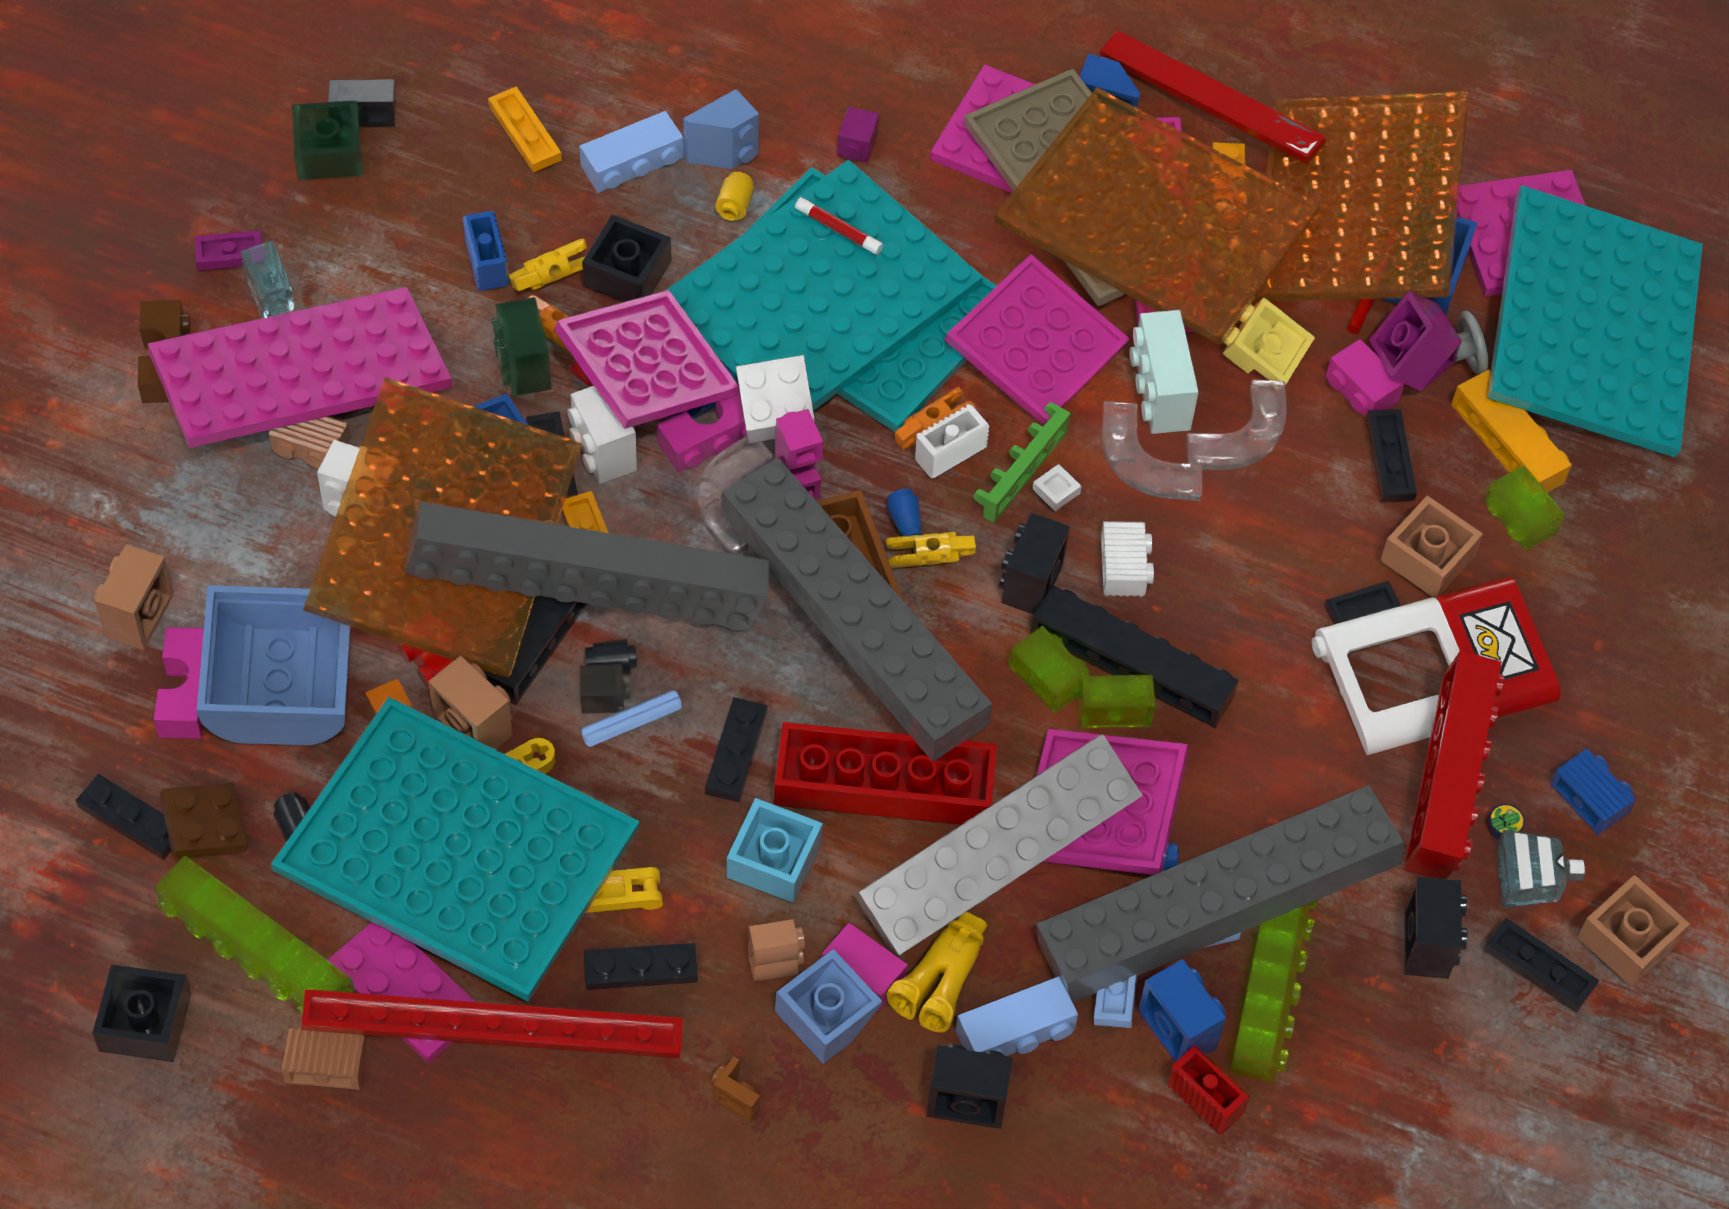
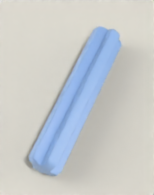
M675 690L668 691L582 727V738L587 746H594L682 708L681 699Z

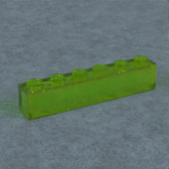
M184 856L155 886L159 900L157 905L170 918L179 917L185 922L186 928L199 939H202L203 936L213 943L214 949L222 957L228 960L232 957L241 964L242 970L254 980L261 978L269 984L270 991L282 1001L289 999L296 1004L297 1010L301 1015L305 989L356 993L351 977L188 857Z
M1318 900L1259 924L1230 1074L1273 1084L1277 1071H1285L1289 1050L1282 1049L1284 1037L1291 1039L1295 1017L1289 1016L1291 1005L1297 1006L1302 985L1295 983L1297 972H1304L1308 951H1303L1301 948L1303 940H1310L1314 919L1307 917L1309 908L1316 909Z

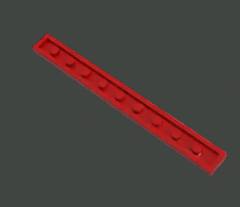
M305 989L301 1030L668 1058H680L683 1018L310 989Z

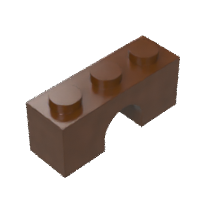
M181 300L140 302L139 330L144 348H148V343L184 336L185 333L191 332L190 314L183 312ZM138 356L137 384L142 403L169 402L150 356Z

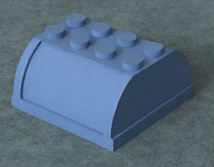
M208 585L197 703V716L204 727L225 740L244 744L315 745L337 735L345 724L352 590Z

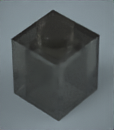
M623 664L580 665L582 714L618 713L624 710V699H631L630 678H623Z

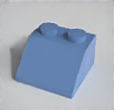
M737 89L684 118V159L687 163L734 169L743 163L750 162L759 154V113Z
M832 949L776 992L775 1012L824 1064L855 1039L880 1008L882 1000L840 955Z

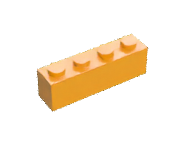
M1488 369L1458 385L1451 405L1528 496L1535 500L1565 483L1571 463L1567 455L1559 450L1548 438L1546 431L1541 426H1538L1528 415L1527 410L1487 398L1491 371Z

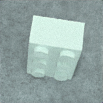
M1180 310L1141 313L1139 325L1133 329L1135 347H1130V362L1132 367L1137 366L1138 374H1136V390L1138 394H1143L1144 398L1141 404L1143 421H1149L1151 434L1191 430L1199 392Z

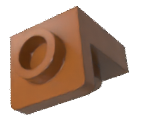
M733 1056L727 1066L721 1064L712 1077L713 1100L751 1123L759 1112L760 1095L747 1082L736 1081L740 1074V1060Z

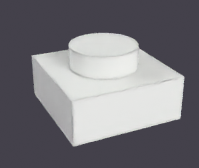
M1059 464L1033 482V490L1054 511H1057L1081 493L1082 487Z

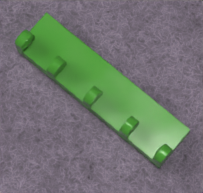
M1049 402L1044 407V411L1051 418L1043 427L1037 423H1031L1028 427V432L1035 438L1024 450L1014 445L1009 450L1011 457L1016 459L1009 470L1005 473L995 468L990 474L991 478L997 482L989 494L981 489L975 492L973 495L974 499L984 505L983 517L992 523L998 520L1068 433L1070 412Z

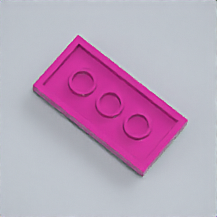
M373 922L326 961L327 967L354 993L475 1002L414 943ZM402 1038L428 1064L454 1042Z

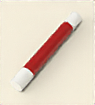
M802 197L796 202L795 209L870 252L878 255L882 251L884 244Z

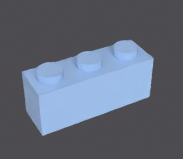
M666 111L579 146L580 166L598 193L616 188L621 183L636 177L645 176L650 171L665 165L674 164L684 158L683 136Z
M1056 977L957 1015L955 1031L962 1046L970 1051L984 1052L986 1050H995L1003 1053L1005 1056L1016 1052L1026 1054L1036 1049L1039 1043L1050 1039L1059 1041L1068 1037L1075 1030L1078 1013L1060 977Z

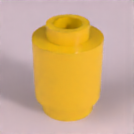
M732 172L724 179L715 203L716 211L724 219L734 221L741 220L746 216L754 193L752 178L743 172Z

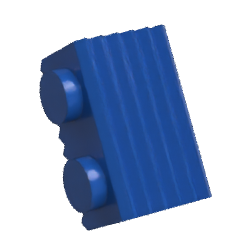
M486 211L465 215L462 218L464 236L477 289L483 291L507 286L509 284L508 260L495 212Z
M1588 748L1559 767L1550 783L1551 787L1561 795V798L1565 799L1566 803L1570 804L1572 809H1575L1576 814H1579L1581 819H1584L1585 823L1589 824L1590 828L1597 835L1628 815L1636 801L1629 784L1622 780L1618 781L1609 771V766L1605 759L1599 755H1594Z

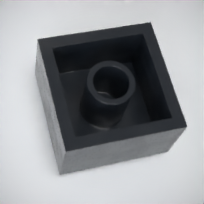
M612 214L582 261L583 286L624 302L651 295L672 261L671 237Z
M1032 512L1026 525L1019 524L1013 541L1016 543L1013 551L1008 550L1001 565V570H1004L999 582V588L1003 589L1001 603L1034 615L1051 587L1055 585L1064 565L1070 526Z
M1416 878L1404 909L1405 975L1449 979L1453 967L1459 966L1461 950H1466L1468 941L1467 928H1462V917H1465L1467 912V895L1461 894V880Z
M111 964L92 1032L99 1052L174 1062L191 997L186 975Z
M957 1044L937 1045L926 1117L1001 1129L1013 1057L1005 1056L1003 1053L995 1050L977 1052L967 1050L965 1047Z

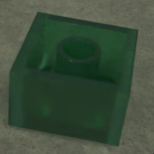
M357 100L292 105L294 157L298 180L363 175L361 124Z
M535 297L495 304L497 318L491 319V325L494 335L496 358L500 359L501 363L499 368L503 385L509 384L512 397L552 390L549 349Z

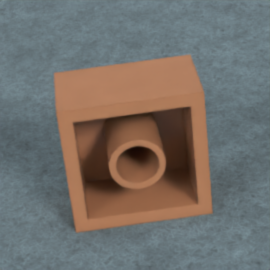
M1427 495L1387 538L1380 561L1430 596H1439L1476 556L1483 533Z
M126 544L120 556L114 557L110 565L108 578L104 584L98 586L94 595V603L96 604L99 620L106 638L145 650L174 595L164 556Z
M460 656L428 681L433 717L437 721L495 750L513 736L512 716L509 705L510 698L503 688L498 685L494 687L486 680L485 673L477 664L472 663L470 665Z
M1634 875L1586 919L1577 938L1633 987L1681 942L1690 923Z

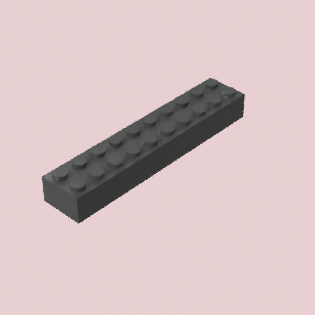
M776 458L721 492L723 517L759 559L769 560V571L932 762L990 725L991 701L779 458Z
M420 502L408 539L405 574L415 575L425 580L434 578L451 581L456 585L471 584L483 586L492 591L508 590L520 592L529 597H550L560 602L575 601L587 603L596 608L612 607L624 609L633 614H654L664 619L679 618L691 620L700 625L716 624L727 626L732 630H751L768 597L769 560Z
M1370 785L1042 921L1036 924L1039 947L1055 978L1060 977L1072 1003L1097 993L1101 989H1107L1115 983L1124 982L1129 977L1148 972L1402 864L1404 842Z

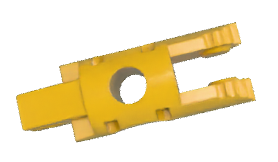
M584 238L524 262L523 268L509 274L512 287L517 291L529 287L532 290H536L546 286V284H551L563 277L583 270L582 261L585 257L571 262L567 258L586 249L587 245Z
M956 532L886 539V546L889 549L913 548V554L889 558L888 561L892 569L959 562V557L974 555L976 551L974 536H956Z

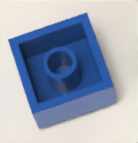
M1182 959L1145 981L1138 1012L1174 1062L1179 1060L1194 1045L1206 1055L1217 1049L1226 1020V1013L1220 1001L1215 997L1211 998L1205 990L1204 982L1197 970L1194 968L1190 969Z

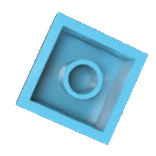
M755 798L727 856V878L794 903L822 844L823 823Z

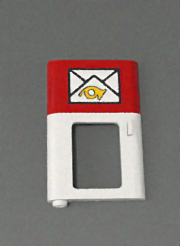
M1510 576L1317 629L1315 637L1312 638V648L1316 657H1321L1324 662H1329L1366 756L1430 738L1439 695L1379 712L1370 711L1347 657V653L1430 630L1436 634L1449 666L1460 650L1502 661L1499 674L1504 675V683L1500 695H1495L1493 707L1498 708L1497 718L1559 701L1560 686L1519 588L1515 580Z

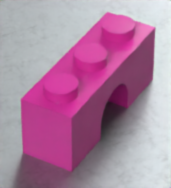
M740 388L735 396L716 401V417L719 420L713 424H699L691 418L687 411L657 424V444L677 472L687 468H694L701 464L703 460L717 453H725L732 446L748 439Z
M809 409L799 412H788L782 417L776 418L775 459L779 458L815 500L821 498V478L815 463L822 461L823 440Z
M166 627L162 655L167 676H182L187 678L184 684L174 689H158L154 723L159 738L202 739L203 724L197 716L204 628Z

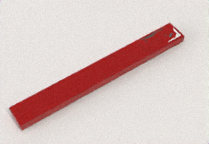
M1119 30L1099 50L1100 57L1119 62L1125 71L1306 164H1309L1326 144L1325 135Z

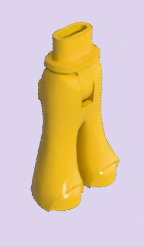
M964 912L957 920H952L948 927L937 937L919 964L908 975L894 982L889 988L886 996L890 1006L901 1016L912 1020L938 975L944 973L939 985L921 1008L919 1022L921 1026L934 1032L941 1033L947 1031L953 1022L962 986L977 959L980 946L984 942L982 934L987 927V923L969 912Z

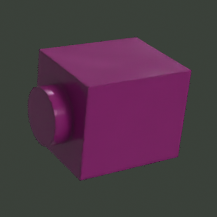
M848 107L838 134L837 156L868 163L878 136V113Z

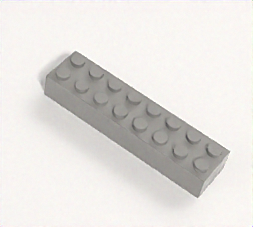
M1102 734L858 891L854 896L889 951L898 956L1143 795Z

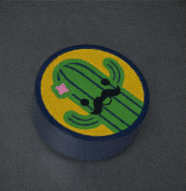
M1500 804L1494 807L1487 820L1489 832L1493 837L1501 841L1515 840V833L1521 834L1525 826L1523 813L1520 809L1510 804Z

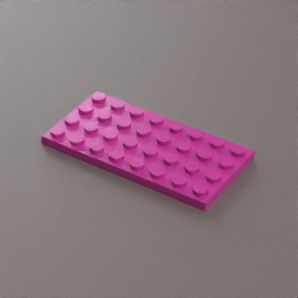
M407 287L148 343L150 358L188 448L451 388L452 378Z

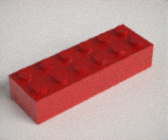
M1460 650L1442 677L1403 870L1432 878L1447 879L1453 871L1459 870L1462 859L1467 860L1472 847V839L1467 838L1469 826H1474L1479 811V806L1474 805L1476 793L1480 794L1485 780V773L1480 772L1482 760H1487L1492 741L1487 739L1488 729L1494 727L1498 714V708L1493 707L1495 695H1500L1504 683V675L1499 674L1502 661Z
M782 722L775 778L774 805L963 824L992 805L997 744L965 740L932 762L908 734Z

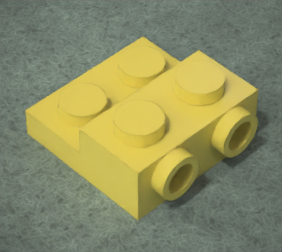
M1263 297L1254 306L1249 303L1242 310L1237 318L1242 323L1239 328L1234 326L1225 336L1223 343L1227 347L1222 354L1247 373L1255 369L1281 389L1290 379L1315 337Z

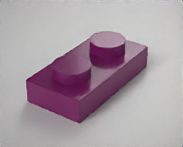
M261 230L194 236L197 270L264 264Z

